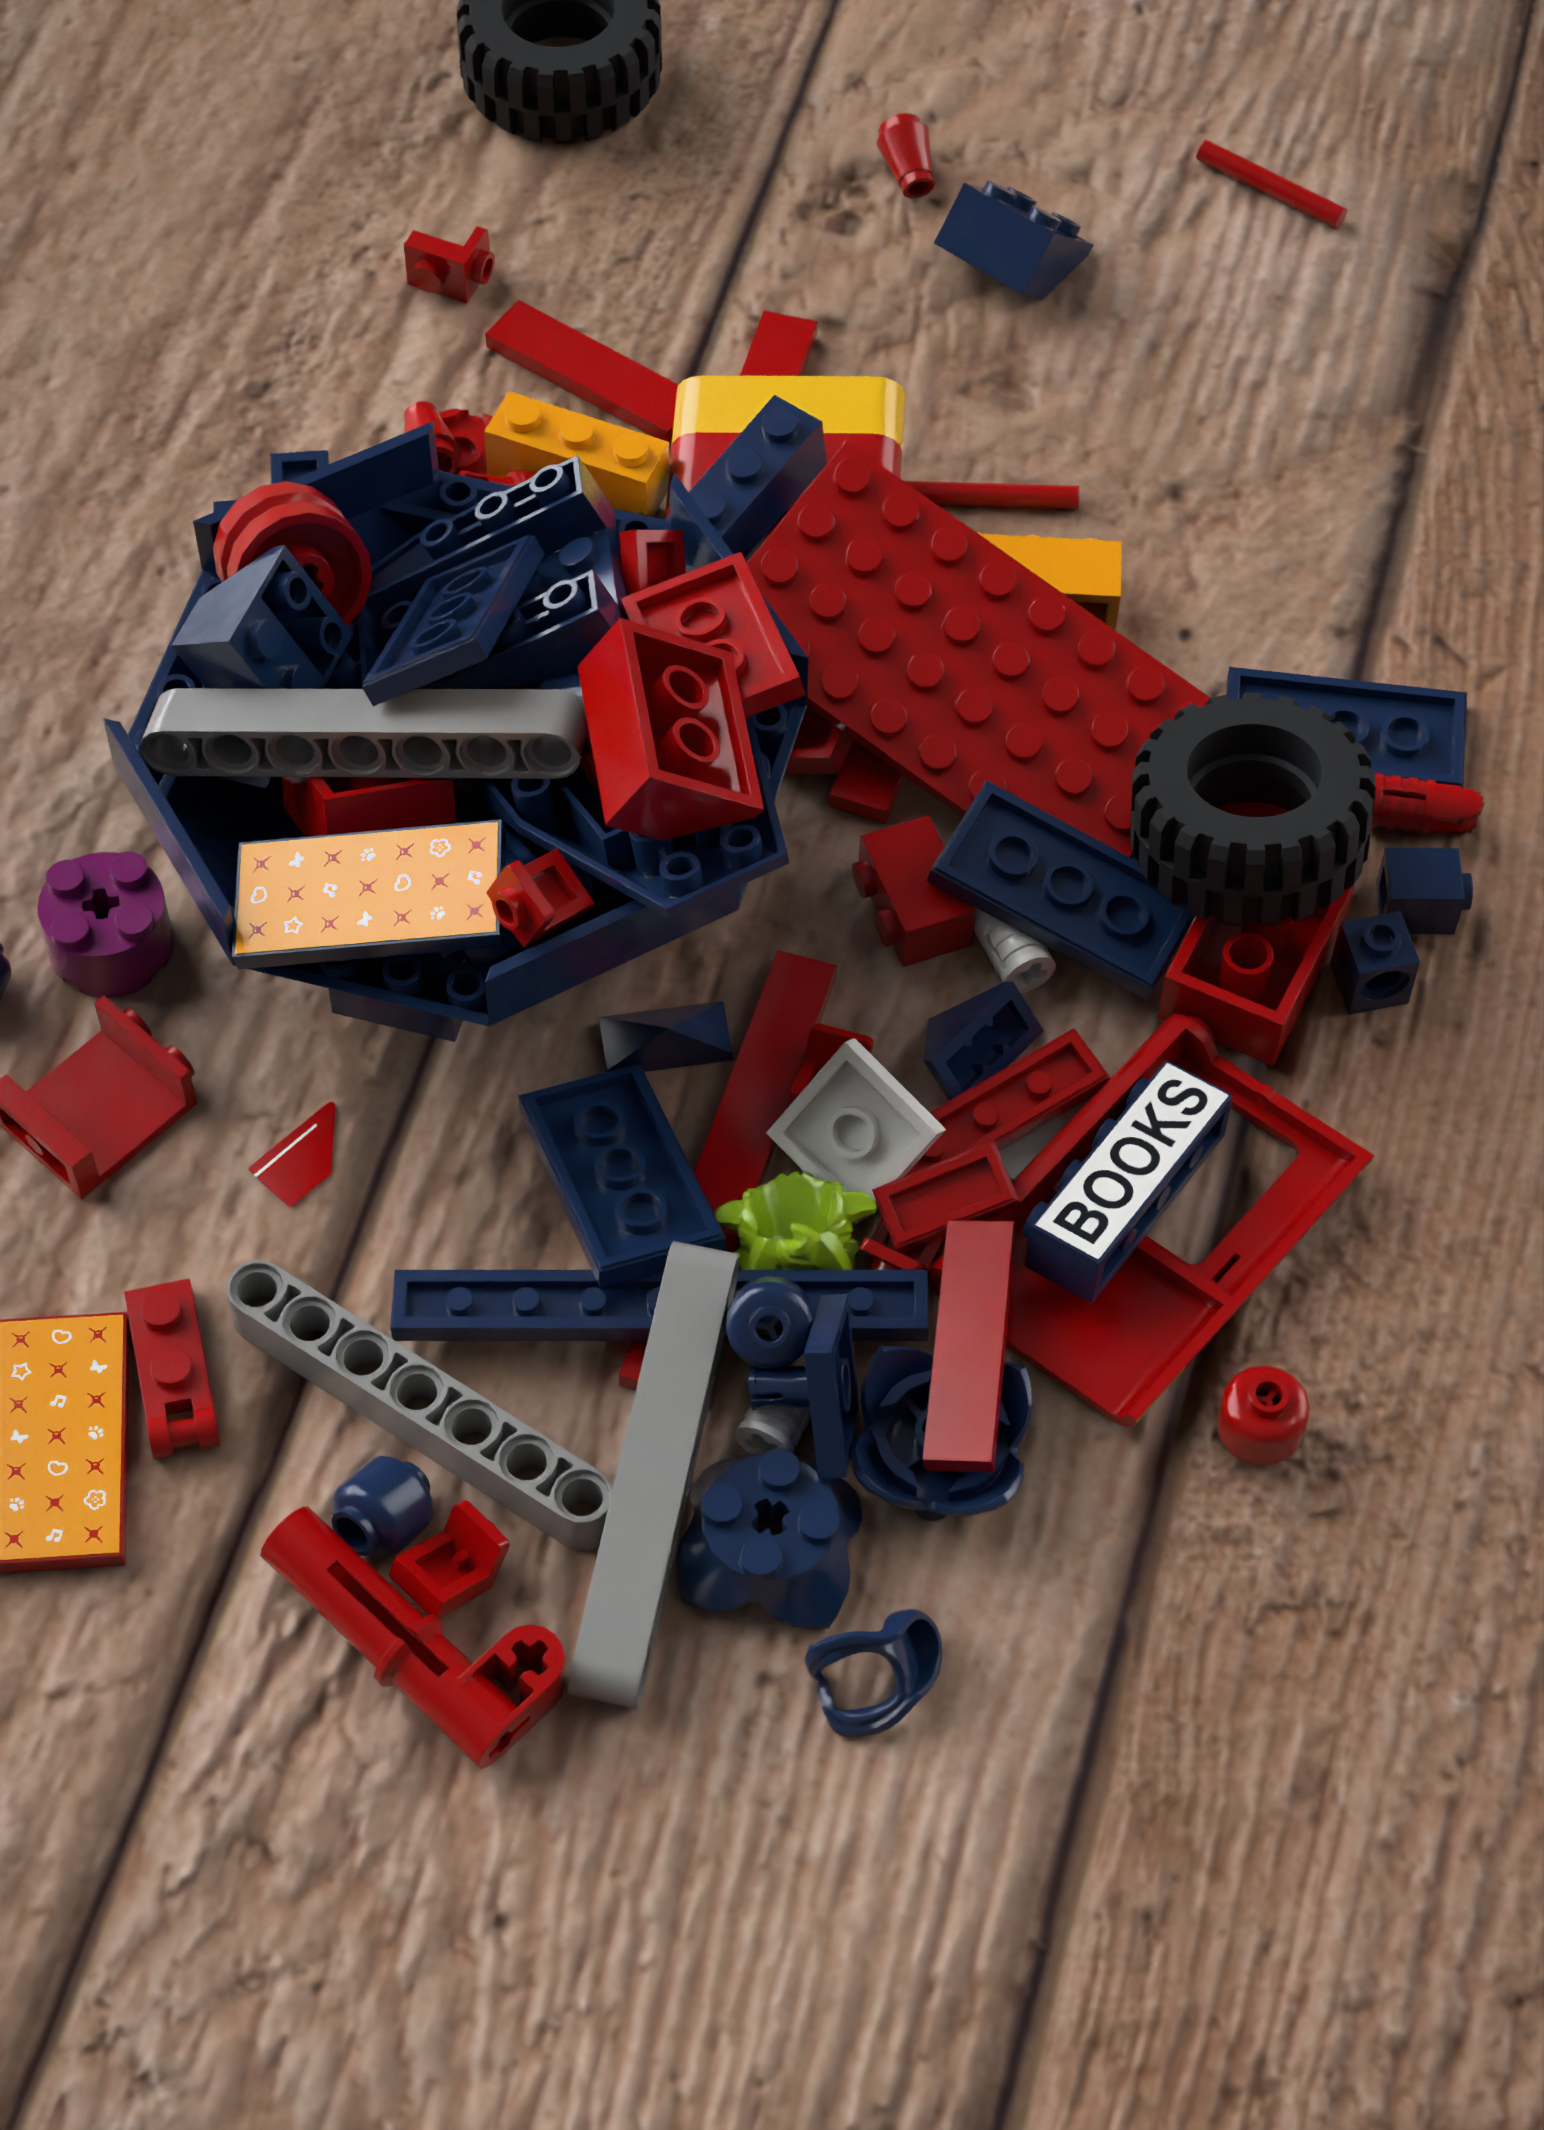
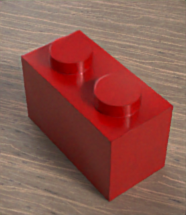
M929 815L861 835L859 861L852 864L853 878L860 896L863 899L870 897L877 910L874 917L879 937L885 947L893 945L903 967L970 947L973 942L976 913L974 907L927 881L931 868L944 849L942 840Z

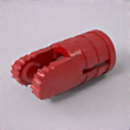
M1374 773L1376 791L1372 828L1400 829L1403 832L1416 831L1420 834L1436 832L1445 834L1456 833L1457 835H1465L1467 832L1471 833L1472 829H1475L1479 818L1478 815H1481L1485 804L1482 802L1484 797L1480 796V792L1468 789V787L1461 788L1456 785L1436 783V780L1431 779L1419 780L1415 777L1402 778L1399 775L1386 776L1382 773Z

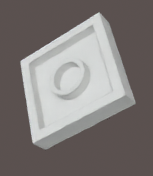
M854 1038L844 1042L766 1133L804 1172L812 1173L813 1177H818L820 1180L838 1181L839 1184L843 1185L844 1191L865 1192L878 1206L872 1189L904 1177L946 1129ZM869 1215L862 1217L854 1222L858 1224L866 1220L869 1217Z

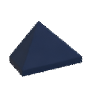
M1005 981L928 1019L923 1061L950 1101L1008 1067L1044 1030L1014 982Z
M723 1001L599 1017L607 1072L639 1063L643 1071L648 1072L733 1061Z

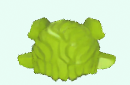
M796 1171L792 1172L788 1177L781 1173L768 1184L760 1185L757 1189H748L743 1193V1200L729 1201L718 1207L714 1215L720 1227L738 1231L740 1244L743 1247L734 1253L740 1254L742 1270H857L861 1242L851 1238V1232L853 1231L852 1222L874 1214L877 1206L875 1201L865 1192L844 1191L843 1185L839 1184L838 1181L820 1180L818 1177H813V1174L807 1171L802 1174Z

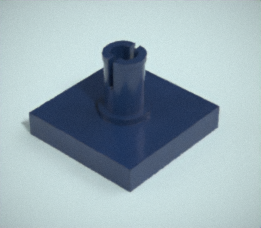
M848 1294L821 1295L804 1350L805 1366L780 1367L777 1369L751 1366L748 1379L749 1394H755V1396H751L750 1404L753 1411L769 1408L810 1407L818 1479L845 1478L851 1458L850 1452L861 1420Z

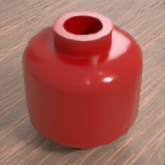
M1263 1365L1249 1367L1238 1373L1224 1389L1219 1409L1217 1427L1221 1442L1230 1454L1248 1464L1267 1466L1278 1464L1289 1458L1301 1444L1307 1426L1310 1405L1306 1390L1296 1377L1281 1368Z

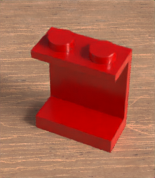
M104 995L94 1003L101 1031L27 1091L23 1090L7 1074L0 1078V1126L81 1200L197 1105L191 1078L195 1075V1071L185 1055L172 1045L165 1049L152 1038L149 1027L134 1010L126 1008L124 1011H121Z

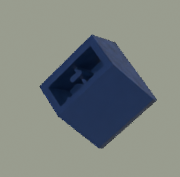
M987 180L984 188L964 182L934 241V244L1022 295L1044 299L1089 255L1094 246L1077 236L1081 229V226L1058 213L1052 212L1050 214L1035 207L1037 201L1011 187L1006 189Z
M285 545L273 547L201 596L171 646L205 688L323 689L354 634Z

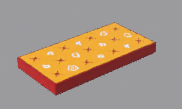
M127 1312L0 1320V1574L126 1566L130 1324Z

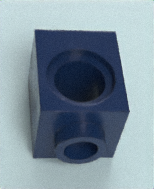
M1398 911L1340 922L1330 965L1348 1014L1351 1015L1408 1004L1420 960L1402 913Z

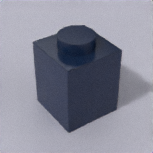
M1385 848L1376 880L1379 915L1401 911L1409 934H1455L1461 911L1470 910L1473 899L1471 873H1462L1459 848Z

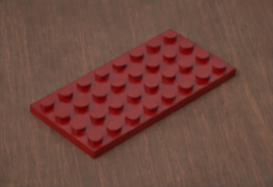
M846 440L747 562L759 590L809 658L807 706L962 818L987 780L1132 858L1133 853L1130 844L1132 772L1135 769L1136 756L1141 746L1150 738V734L1167 718L1174 722L1175 714L1179 710L1193 703L1198 708L1205 706L1210 697Z

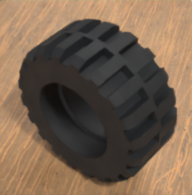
M659 0L459 1L457 8V34L460 71L464 90L468 98L476 104L478 111L491 122L497 119V125L513 135L520 131L525 134L528 140L542 142L543 138H554L557 144L572 143V138L584 136L586 141L601 137L606 129L610 128L614 132L625 126L629 122V115L636 117L649 104V99L658 89L660 73L662 71L661 6ZM553 37H573L586 40L584 43L566 47H548L534 44L536 41Z
M1244 693L1242 699L1228 700L1227 695L1209 698L1206 705L1199 708L1193 703L1179 710L1175 714L1174 722L1167 718L1150 734V738L1141 746L1136 756L1135 769L1132 772L1130 844L1133 856L1139 861V870L1152 886L1159 884L1158 892L1176 906L1181 902L1185 903L1190 914L1205 920L1208 919L1209 915L1223 918V924L1241 927L1242 921H1259V927L1276 926L1280 919L1291 916L1294 922L1309 917L1315 913V906L1319 905L1325 909L1343 896V891L1355 884L1362 873L1363 863L1368 859L1376 781L1375 774L1371 770V760L1366 750L1359 742L1355 743L1356 737L1340 721L1332 724L1327 712L1313 705L1309 709L1298 706L1296 699L1280 695L1278 700L1261 699L1262 693ZM1236 801H1256L1272 804L1289 812L1268 817H1246L1231 814L1215 807Z

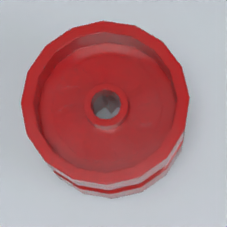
M287 481L259 486L238 499L221 520L213 546L216 573L221 581H225L273 547L285 545L345 624L349 626L365 605L372 582L369 552L357 532L344 518L335 503L312 486Z

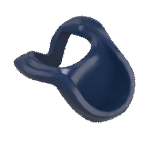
M907 1609L891 1613L884 1621L883 1628L880 1631L846 1632L810 1645L805 1656V1663L810 1676L818 1681L817 1693L831 1729L838 1735L853 1738L878 1734L897 1724L930 1691L936 1682L942 1662V1640L936 1624L927 1614L917 1609ZM860 1652L877 1653L886 1658L894 1670L896 1688L893 1695L874 1706L853 1710H837L824 1668Z

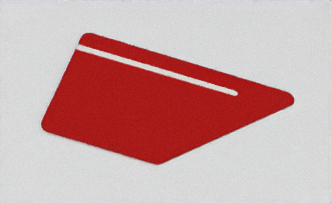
M326 1103L249 1167V1171L289 1207L298 1203L332 1174L335 1103Z

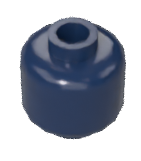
M764 1276L749 1281L736 1292L727 1311L726 1333L731 1347L742 1360L758 1368L777 1369L792 1364L804 1354L815 1314L809 1297L799 1285L783 1277ZM765 1315H773L769 1321L759 1320ZM779 1320L783 1324V1330L780 1335L777 1334L774 1327ZM757 1329L767 1330L769 1336L759 1333Z
M378 1456L367 1461L336 1489L332 1497L333 1516L331 1521L333 1530L360 1556L386 1559L398 1554L427 1528L433 1517V1499L430 1494L428 1478L413 1463L402 1462L396 1458Z

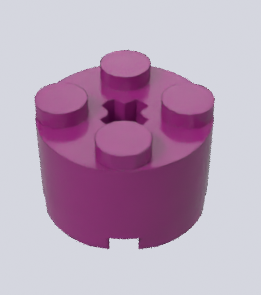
M132 851L122 853L98 852L83 855L73 860H61L49 868L46 873V883L38 898L37 913L49 959L55 973L63 981L65 978L74 985H77L80 992L101 998L103 995L107 998L125 996L137 992L151 982L150 975L162 963L165 968L173 952L174 937L161 882L153 870L147 866L146 860L140 854Z

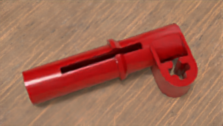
M301 1507L292 1512L274 1528L265 1540L260 1556L376 1668L374 1673L375 1680L382 1687L395 1686L480 1769L487 1768L501 1758L552 1710L562 1697L565 1685L564 1649L557 1636L548 1629L536 1625L516 1627L502 1636L475 1663H472L443 1635L444 1624L435 1614L424 1617L310 1507ZM522 1666L528 1671L520 1676L521 1704L517 1706L492 1681L496 1679L511 1692L518 1684L517 1668ZM538 1666H541L542 1674L538 1676L532 1670H535Z

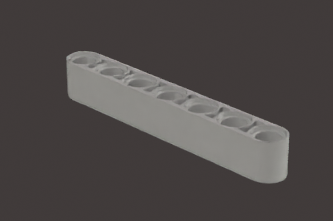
M178 688L167 690L160 695L139 746L140 754L145 763L162 774L172 776L558 779L573 774L578 768L588 736V724L583 698L570 691L559 689H414L381 704L372 706L363 689Z
M673 1241L670 1246L573 1656L568 1695L638 1709L640 1706L726 1333L727 1311L735 1293L740 1254Z
M253 1260L241 1264L232 1272L227 1281L226 1292L236 1330L246 1341L564 1546L576 1551H592L599 1548L613 1490L609 1479L601 1471L275 1264L267 1261ZM260 1297L273 1299L267 1305L261 1307H250L247 1305L252 1300ZM310 1331L326 1333L320 1339L314 1341L299 1339ZM365 1364H373L380 1367L374 1373L368 1375L351 1373L357 1367ZM418 1398H426L433 1401L430 1406L421 1410H411L405 1407L410 1401ZM470 1433H482L488 1436L482 1443L476 1445H466L458 1441L464 1435ZM526 1467H534L543 1472L538 1478L532 1480H520L513 1476L518 1470ZM581 1502L591 1503L599 1508L593 1514L587 1516H576L568 1511L573 1505Z

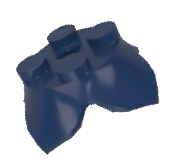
M879 1346L862 1380L860 1404L865 1422V1430L862 1435L854 1440L850 1452L853 1473L858 1482L870 1493L891 1505L914 1509L919 1517L927 1521H939L947 1515H977L996 1510L1008 1504L1015 1497L1024 1479V1464L1018 1458L1017 1452L1029 1429L1033 1412L1031 1382L1027 1368L1004 1361L994 1473L926 1471L923 1463V1451L933 1355L915 1347Z
M782 1448L772 1449L764 1455L744 1454L726 1458L710 1465L701 1473L691 1489L690 1504L694 1511L693 1518L680 1541L676 1557L677 1582L682 1602L698 1609L719 1613L732 1612L748 1602L755 1601L762 1604L775 1620L789 1626L809 1629L830 1628L838 1616L849 1591L851 1570L846 1546L848 1539L858 1533L862 1522L861 1503L856 1490L842 1478L818 1479L817 1465L801 1462L794 1453ZM766 1521L777 1522L782 1525V1533L772 1536L768 1528L762 1533H758V1524Z

